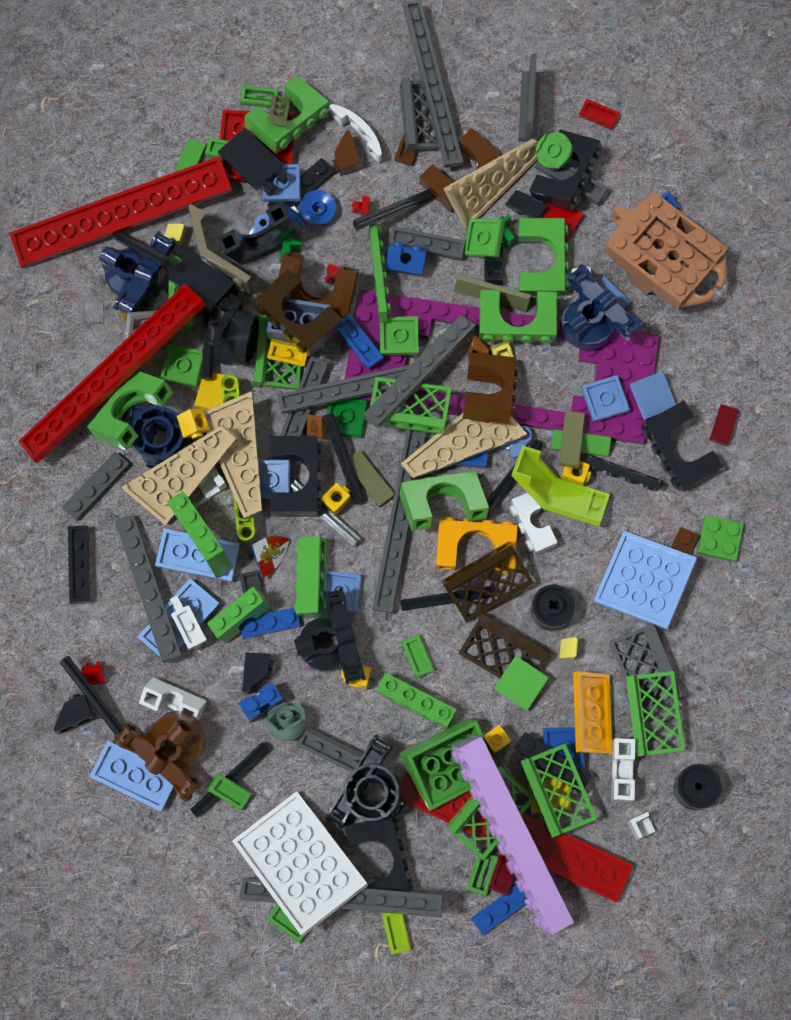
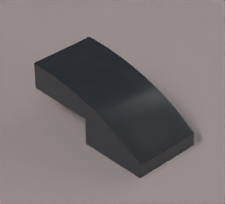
M515 190L505 206L517 214H524L528 218H540L547 209V205L518 190Z
M503 247L500 248L499 258L484 257V282L503 285Z

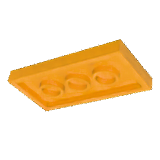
M573 672L576 752L612 754L610 674Z

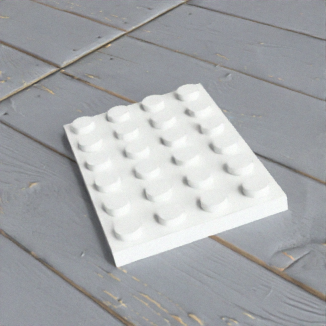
M295 792L232 840L302 937L368 886L367 882L298 792Z

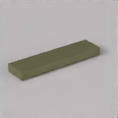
M458 274L454 292L480 299V290H499L500 305L527 311L530 294Z

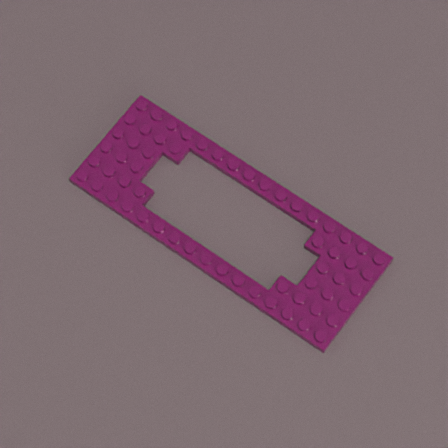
M360 289L355 321L380 352V322L376 292ZM388 294L389 298L385 299L386 303H390V314L387 317L418 316V337L429 339L431 321L452 324L460 315L473 322L476 328H479L480 308L393 294ZM500 311L502 319L515 327L526 326L536 317ZM557 320L555 340L567 342L561 331V320ZM614 329L610 340L604 346L592 350H579L578 362L597 364L594 382L618 375L630 409L627 413L593 423L584 396L573 395L571 412L585 413L582 433L609 436L614 441L644 444L645 437L641 431V425L647 419H643L629 384L653 375L659 335L635 332L631 339L625 340ZM350 348L345 379L405 366L407 355L383 356L382 361L367 370ZM419 389L415 392L419 399L428 395L426 390ZM438 392L434 396L441 402L446 398L447 394ZM372 394L354 399L366 400L371 403ZM451 394L447 415L460 416L463 413L465 396ZM413 395L405 401L409 407L417 402ZM431 397L423 402L428 410L436 405ZM512 404L515 405V412L512 417L520 426L550 431L554 429L563 430L565 412ZM420 405L414 408L415 410L424 411ZM437 408L433 411L435 413L443 414L440 408Z

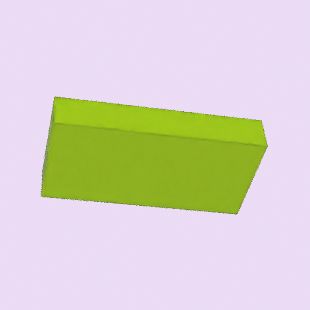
M382 914L391 955L411 950L403 914Z

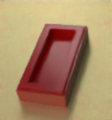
M587 98L579 113V117L610 130H613L620 115V112Z

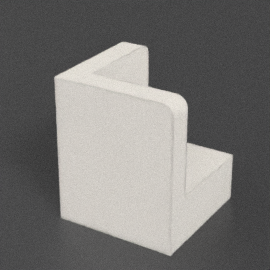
M215 467L199 484V488L206 499H210L227 488Z
M648 812L627 822L636 841L655 832L648 818L650 816Z

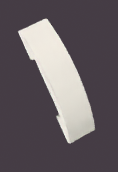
M331 104L329 106L330 115L342 127L348 122L368 142L367 152L380 164L382 162V152L371 128L355 113L344 107Z

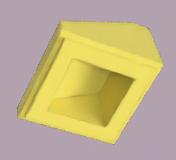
M168 224L164 236L176 239L175 245L181 246L186 231L185 224Z
M501 342L489 347L491 355L514 357L509 343Z
M576 637L561 640L560 659L574 660L576 658L578 643Z

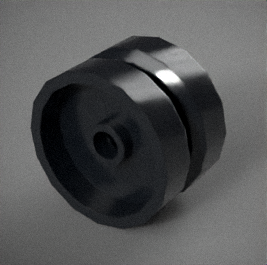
M557 584L546 585L540 588L534 595L530 608L531 617L534 623L542 630L549 632L559 631L565 628L571 621L576 608L575 599L564 586ZM550 606H554V607L556 608V610H555V609H552V610H551V609H549V607H550Z
M703 764L690 765L682 770L675 778L673 785L674 796L678 803L692 811L704 810L714 804L720 797L722 789L721 781L716 771ZM695 784L699 785L700 791L695 789Z

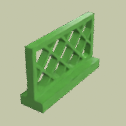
M259 314L252 387L260 388V386L298 390L301 366L295 365L291 368L286 362L281 361L272 366L267 360L268 347L270 346L267 337L269 318L266 315L262 316ZM280 363H283L288 369L282 376L275 369ZM271 370L278 377L274 382L265 381L266 374ZM291 373L295 377V385L287 384L283 378Z
M375 377L370 406L382 395L378 390L379 383L387 384L390 387L396 379ZM422 383L412 394L417 402L410 407L404 402L403 405L406 410L401 413L394 412L381 426L444 435L452 388ZM419 389H424L428 395L419 399L415 392ZM438 392L447 393L446 398L441 402L434 396ZM431 397L436 405L428 410L423 402ZM420 405L425 412L421 415H415L412 409ZM440 408L443 412V418H434L431 412Z
M674 671L626 676L636 757L685 751ZM671 675L672 684L665 690L657 682L662 676ZM658 677L656 681L652 680L651 678ZM648 678L654 683L647 693L640 688L639 679ZM655 685L665 692L659 701H656L649 695ZM671 688L673 690V695L668 692ZM640 691L645 694L642 699ZM666 694L674 699V705L670 710L660 704ZM646 696L656 702V705L650 712L642 708V702ZM658 705L668 712L661 722L651 715ZM674 707L676 715L671 712ZM643 711L648 714V715L645 717V719H644V716H643ZM669 714L677 719V724L673 730L663 724V721ZM649 716L659 723L653 732L645 728L644 722ZM660 725L670 731L664 741L654 735ZM677 727L679 736L674 732ZM646 731L650 734L648 738H646ZM674 734L679 738L680 747L671 748L665 742ZM652 736L662 743L657 750L648 751L647 742ZM665 745L668 749H661V747Z
M566 744L520 762L552 838L597 820ZM562 749L566 755L564 764L552 760L555 752ZM552 754L550 759L545 756ZM542 758L549 761L545 772L536 768L535 760ZM567 760L570 764V767L566 766ZM551 762L562 767L558 778L547 773ZM564 768L573 772L574 778L572 783L560 779ZM539 773L543 774L542 780L539 776ZM545 776L557 780L553 791L544 788L543 781ZM575 779L578 783V786L574 785ZM559 781L570 785L566 797L555 792ZM572 787L581 790L582 797L580 802L568 798ZM547 792L552 793L550 799L547 795ZM553 795L565 799L561 810L552 807L551 800ZM583 798L586 802V805L582 804ZM567 800L578 804L574 816L563 811ZM580 806L589 809L591 818L582 820L576 817ZM554 810L557 811V812H560L559 815H558V818H557V816H556ZM561 814L573 818L570 826L564 829L561 828L559 823ZM575 819L581 821L573 825Z
M496 766L502 779L506 778L511 783V792L509 793L512 794L515 805V794L523 793L528 798L524 805L516 806L520 808L519 813L522 815L535 798L507 774V771L501 766ZM471 796L445 828L481 860H484L498 844L496 836L490 837L488 829L490 824L487 818H485L484 823H475L474 814L479 811L481 806L478 800H474ZM486 825L487 837L476 838L475 826ZM464 826H472V838H464L459 834ZM487 839V849L482 854L476 849V840Z

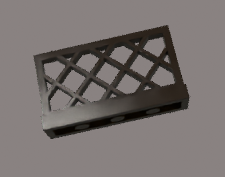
M510 541L442 580L443 586L466 622L534 583ZM514 556L516 559L514 569L504 566L506 559ZM492 567L500 569L497 579L487 576L489 569ZM503 570L513 572L511 582L500 580ZM516 573L524 574L527 581L522 584L514 583ZM475 577L483 579L481 589L470 586L472 579ZM486 580L496 582L494 592L484 590ZM499 583L510 585L507 593H497ZM458 587L465 588L464 599L455 597L452 591ZM469 590L479 592L477 602L467 600ZM482 593L493 595L490 603H480ZM465 603L476 605L474 612L466 615L464 612Z
M481 613L477 623L458 653L499 679L502 675L498 666L512 662L509 649L519 648L523 657L520 659L525 662L526 659L530 658L539 660L538 671L542 669L550 655L549 652ZM479 626L487 629L489 638L477 640L476 631ZM490 632L494 633L497 636L491 637ZM498 637L504 639L506 648L494 651L492 639ZM490 640L492 651L481 654L478 642ZM507 642H509L510 644H512V645H514V646L508 647ZM476 643L479 655L469 656L464 653L468 645ZM506 650L509 661L498 664L495 653ZM524 652L529 654L530 656L525 657ZM493 653L496 665L487 667L483 664L482 656ZM479 657V658H480V662L477 661V660L474 659V658ZM496 667V668H497V672L494 671V670H492L491 668Z

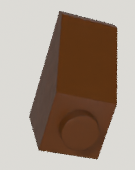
M346 130L334 152L335 159L332 160L334 169L339 171L340 176L361 170V160L350 130Z

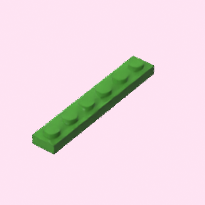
M375 223L369 226L379 322L382 323L387 322V315L390 314V303H386L385 300L389 296L388 287H384V283L387 282L386 271H382V267H385L384 255L380 256V251H383L382 240L378 239V236H381V226Z

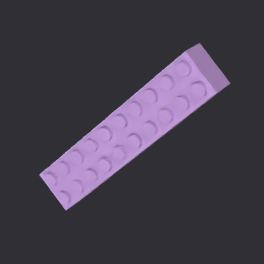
M471 736L452 746L454 751L451 753L456 763L460 764L462 768L460 771L465 782H469L471 786L470 793L474 800H478L481 806L479 811L484 819L487 818L490 824L488 829L493 837L496 836L499 842L497 844L498 850L508 860L506 863L508 870L511 874L514 873L517 881H515L517 888L520 892H524L526 896L524 901L530 911L533 910L535 914L533 919L536 926L544 932L546 931L553 935L573 924L574 922L482 737Z

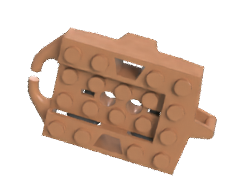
M653 191L631 211L619 205L614 207L612 220L618 228L606 244L604 253L629 273L630 283L647 295L652 291L678 310L680 307L709 302L716 296L713 290H710L705 295H698L695 292L712 271L718 274V281L715 287L718 290L722 289L727 277L726 252L728 248ZM658 244L662 248L656 249L653 245ZM668 256H674L677 260H670ZM643 268H646V269L649 270L651 273H653L655 276H654V277L651 276V275H650L648 272H646Z

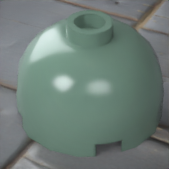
M282 703L269 710L265 721L274 738L280 741H292L302 735L306 728V715L303 707L297 703H293L294 706H287V703Z

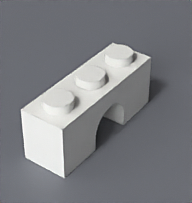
M528 493L512 499L509 509L512 516L517 517L519 521L517 526L520 533L526 536L527 541L525 543L529 552L533 551L534 556L556 547L557 541L549 525L544 528H536L531 524L530 518L540 513V505Z
M153 677L144 686L139 704L158 711L161 707H168L173 710L187 712L199 720L207 701Z
M615 738L612 741V802L634 801L635 780H633V762L635 760V739Z

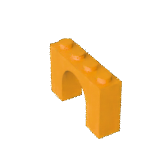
M451 517L439 520L436 569L455 571L457 547L461 540L469 535L478 534L488 538L492 542L494 549L510 541L516 551L517 525H513L512 522L494 524L490 520H483L482 523L468 522L467 519L455 521ZM514 556L506 559L505 567L515 568ZM494 567V574H499L500 569ZM503 570L502 574L513 575V572Z

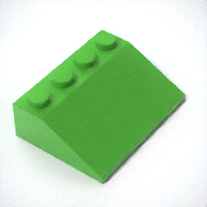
M467 718L399 753L407 773L428 810L431 811L471 789L469 782H465L460 771L462 768L460 764L454 761L451 753L454 752L452 746L471 736H481L487 747L477 720Z

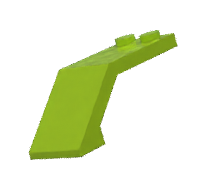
M522 445L512 477L542 509L600 527L610 494L558 478L539 458L541 451Z

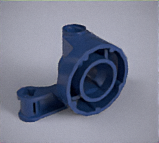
M157 231L150 247L168 257L175 246L176 239H170L162 235V232ZM106 246L99 257L105 272V280L111 292L117 296L113 309L116 311L121 310L126 314L136 312L146 293L155 288L158 281V273L162 266L130 248L119 251L113 247ZM130 264L138 266L134 275L132 273H125L122 269Z
M580 264L577 270L566 275L568 284L579 294V299L570 303L564 310L560 324L563 336L571 345L584 350L597 349L604 346L610 340L614 329L625 340H629L635 332L641 331L644 328L642 321L637 316L627 313L617 303V298L612 291H604L595 282L585 265ZM585 316H591L594 319H589V321L587 322Z
M132 405L125 411L121 421L128 423L138 435L137 439L133 442L134 448L142 456L146 466L152 469L178 453L185 442L177 419L179 413H175L164 406L148 408ZM157 429L168 433V439L165 443L153 445V437L157 434Z

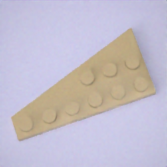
M531 139L443 188L463 227L468 229L469 220L478 219L537 160L536 147L538 143L536 140Z
M251 391L204 412L210 428L206 432L207 434L224 425L238 437L221 457L219 463L244 520L262 512L253 395Z
M462 413L446 426L444 435L436 434L404 460L401 466L413 479L526 437L527 433L512 416H510L509 424L463 419Z
M221 425L121 488L166 525L174 516L167 501L182 491L189 498L238 437L227 427Z

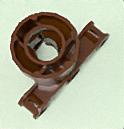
M175 710L167 712L153 724L148 734H145L134 723L125 722L120 734L115 735L114 741L119 747L132 751L143 759L146 769L154 775L160 774L169 781L176 794L182 800L190 801L195 790L200 789L202 786L200 779L187 769L189 765L202 755L206 747V734L196 717L187 712ZM168 738L178 746L176 748L172 747Z

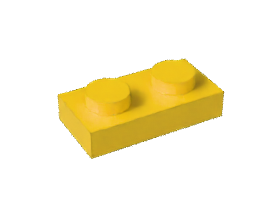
M271 338L267 355L268 359L304 367L307 354L301 353L295 343Z

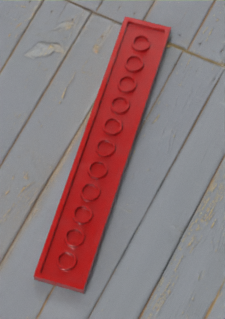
M220 156L20 228L9 234L19 264L24 268L112 236L118 232H123L188 208L190 204L194 206L232 192V188Z
M186 284L172 295L18 441L32 460L39 463L55 446L59 445L108 396L115 392L125 380L129 379L178 330L185 326L195 314L200 312L206 305L204 301Z
M406 773L401 784V795L404 796L406 804L446 823L452 820L472 796L469 790L430 811L408 773ZM480 811L474 814L475 823L485 822ZM521 815L549 872L617 903L633 867L632 864L566 833L552 838L545 823L528 815ZM486 825L475 826L477 838L487 837ZM464 826L462 828L463 831L472 835V826Z

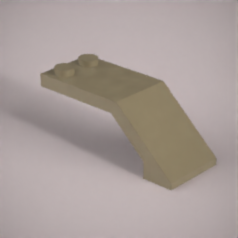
M190 204L188 207L200 256L235 283L234 289L241 290L250 296L253 292L251 276L207 249L204 235L209 230V226L201 222L206 213Z

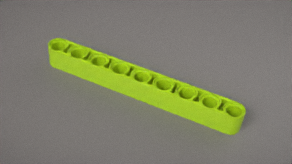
M228 374L221 379L223 403L240 396L238 380L234 375ZM228 382H233L235 384V386L230 389L225 387V385ZM233 495L239 540L244 544H250L256 538L254 516L245 520L240 518L241 511ZM244 530L252 532L248 538L242 537L241 534Z

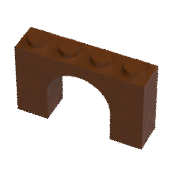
M473 128L459 139L460 150L474 162L476 169L502 156ZM432 164L420 175L419 184L426 190L429 189L433 197L450 213L454 211L443 188L456 181L446 177Z
M286 251L282 256L279 276L289 269L301 280L305 256ZM341 265L337 271L334 289L327 296H313L302 286V289L292 299L330 305V308L336 314L344 318L351 311L359 269Z
M470 352L467 379L491 382L498 385L502 390L491 394L466 392L463 419L509 424L510 416H514L515 405H512L516 400V391L513 390H516L517 378L514 377L518 375V365H515V357Z

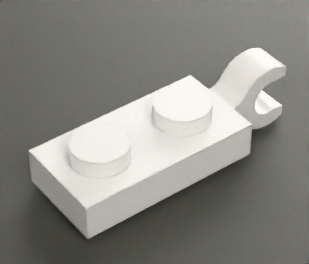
M178 596L171 598L170 600L176 610L171 615L188 649L190 650L206 642L207 640L190 606L188 605L183 608Z

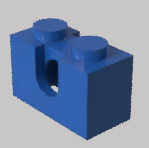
M394 241V244L390 243L388 247L385 268L422 275L427 250L423 249L421 245H412L411 248L406 247L403 242ZM405 252L409 253L412 257L411 260L405 261L402 258V254Z
M273 682L261 688V691L255 696H248L238 702L250 723L273 707L284 702ZM269 704L267 707L263 708L262 710H259L263 706Z

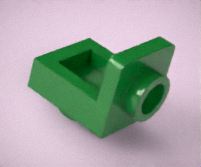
M508 214L505 217L499 218L505 221L501 244H504L507 248L514 243V236L507 228L511 223V216Z
M295 239L283 241V252H279V263H281L282 256L286 251L302 252V242Z

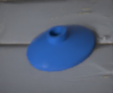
M313 190L302 197L299 203V212L307 223L311 225H324L334 217L336 203L329 193L322 190ZM319 208L321 212H315V209Z

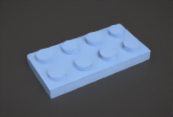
M164 529L155 567L232 582L240 543L216 539L233 567L216 578L188 533Z
M189 579L173 596H178L183 608L188 605L190 606L199 626L220 605L218 601L192 579ZM170 600L165 607L179 648L181 649L185 641L171 615L176 610ZM149 624L140 633L138 639L160 657Z
M107 741L89 776L161 812L174 789L172 784L163 776L150 773L145 767V761L137 754L123 749L110 741Z

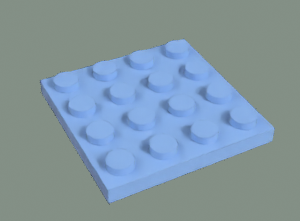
M623 531L594 598V603L668 630L697 562V557Z

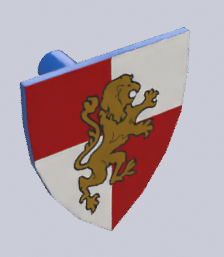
M272 535L266 536L251 545L252 548H250L249 554L255 556L261 579L268 576L280 564L287 551L288 539Z

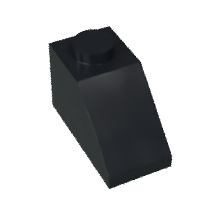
M245 652L242 693L244 695H248L267 679L269 671L273 672L274 660L270 659L269 654Z
M84 694L72 695L69 697V701L64 703L53 728L55 733L59 735L95 719L88 699Z

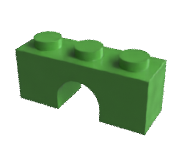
M252 587L207 624L219 640L227 643L241 632L239 626L243 621L251 617L257 619L272 606L261 591Z

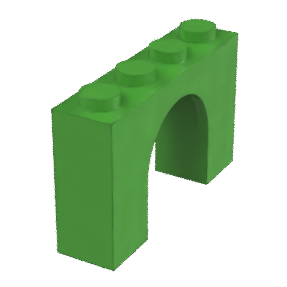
M298 75L284 85V97L290 99V102L301 112L297 118L287 121L285 127L268 122V113L259 106L245 115V128L275 153L285 149L292 140L298 139L305 130L312 128L318 120L325 118L328 114L329 101Z
M519 218L518 242L546 244L554 252L556 261L545 272H520L518 291L530 294L531 296H537L538 291L557 292V296H564L565 290H568V282L565 279V272H568V261H565V254H568V243H565L564 236L568 235V225H564V218Z
M480 290L479 340L485 342L502 340L506 343H511L514 340L522 341L523 343L541 341V343L545 344L555 341L557 335V292L538 291L535 319L526 326L515 327L506 323L500 315V291Z
M136 370L129 379L123 382L87 428L96 439L127 451L138 435L128 423L121 421L125 411L139 402H150L162 407L174 392L165 380Z
M464 471L457 474H445L438 477L401 482L399 495L411 531L431 528L433 516L427 500L437 494H447L455 497L461 503L468 522L487 518L489 506L476 471Z
M182 491L168 500L167 503L184 531L189 534L214 576L218 578L233 567L224 550L185 492Z

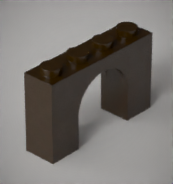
M287 269L255 298V308L262 316L266 315L269 318V322L273 327H279L287 340L294 341L301 353L311 356L343 326L342 318L328 306L309 323L295 324L289 321L284 316L283 310L287 302L302 289V282Z

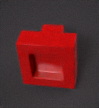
M362 196V202L353 201L352 213H361V217L369 214L370 196Z
M331 263L326 269V284L331 279L336 280L339 268Z
M96 661L97 665L89 666V663H86L85 667H82V673L91 685L105 683V674L99 661Z

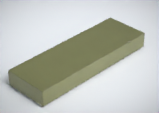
M274 94L271 99L267 121L285 127L290 99Z
M565 411L559 466L578 468L585 413Z
M360 450L350 457L357 480L378 507L394 497V493Z

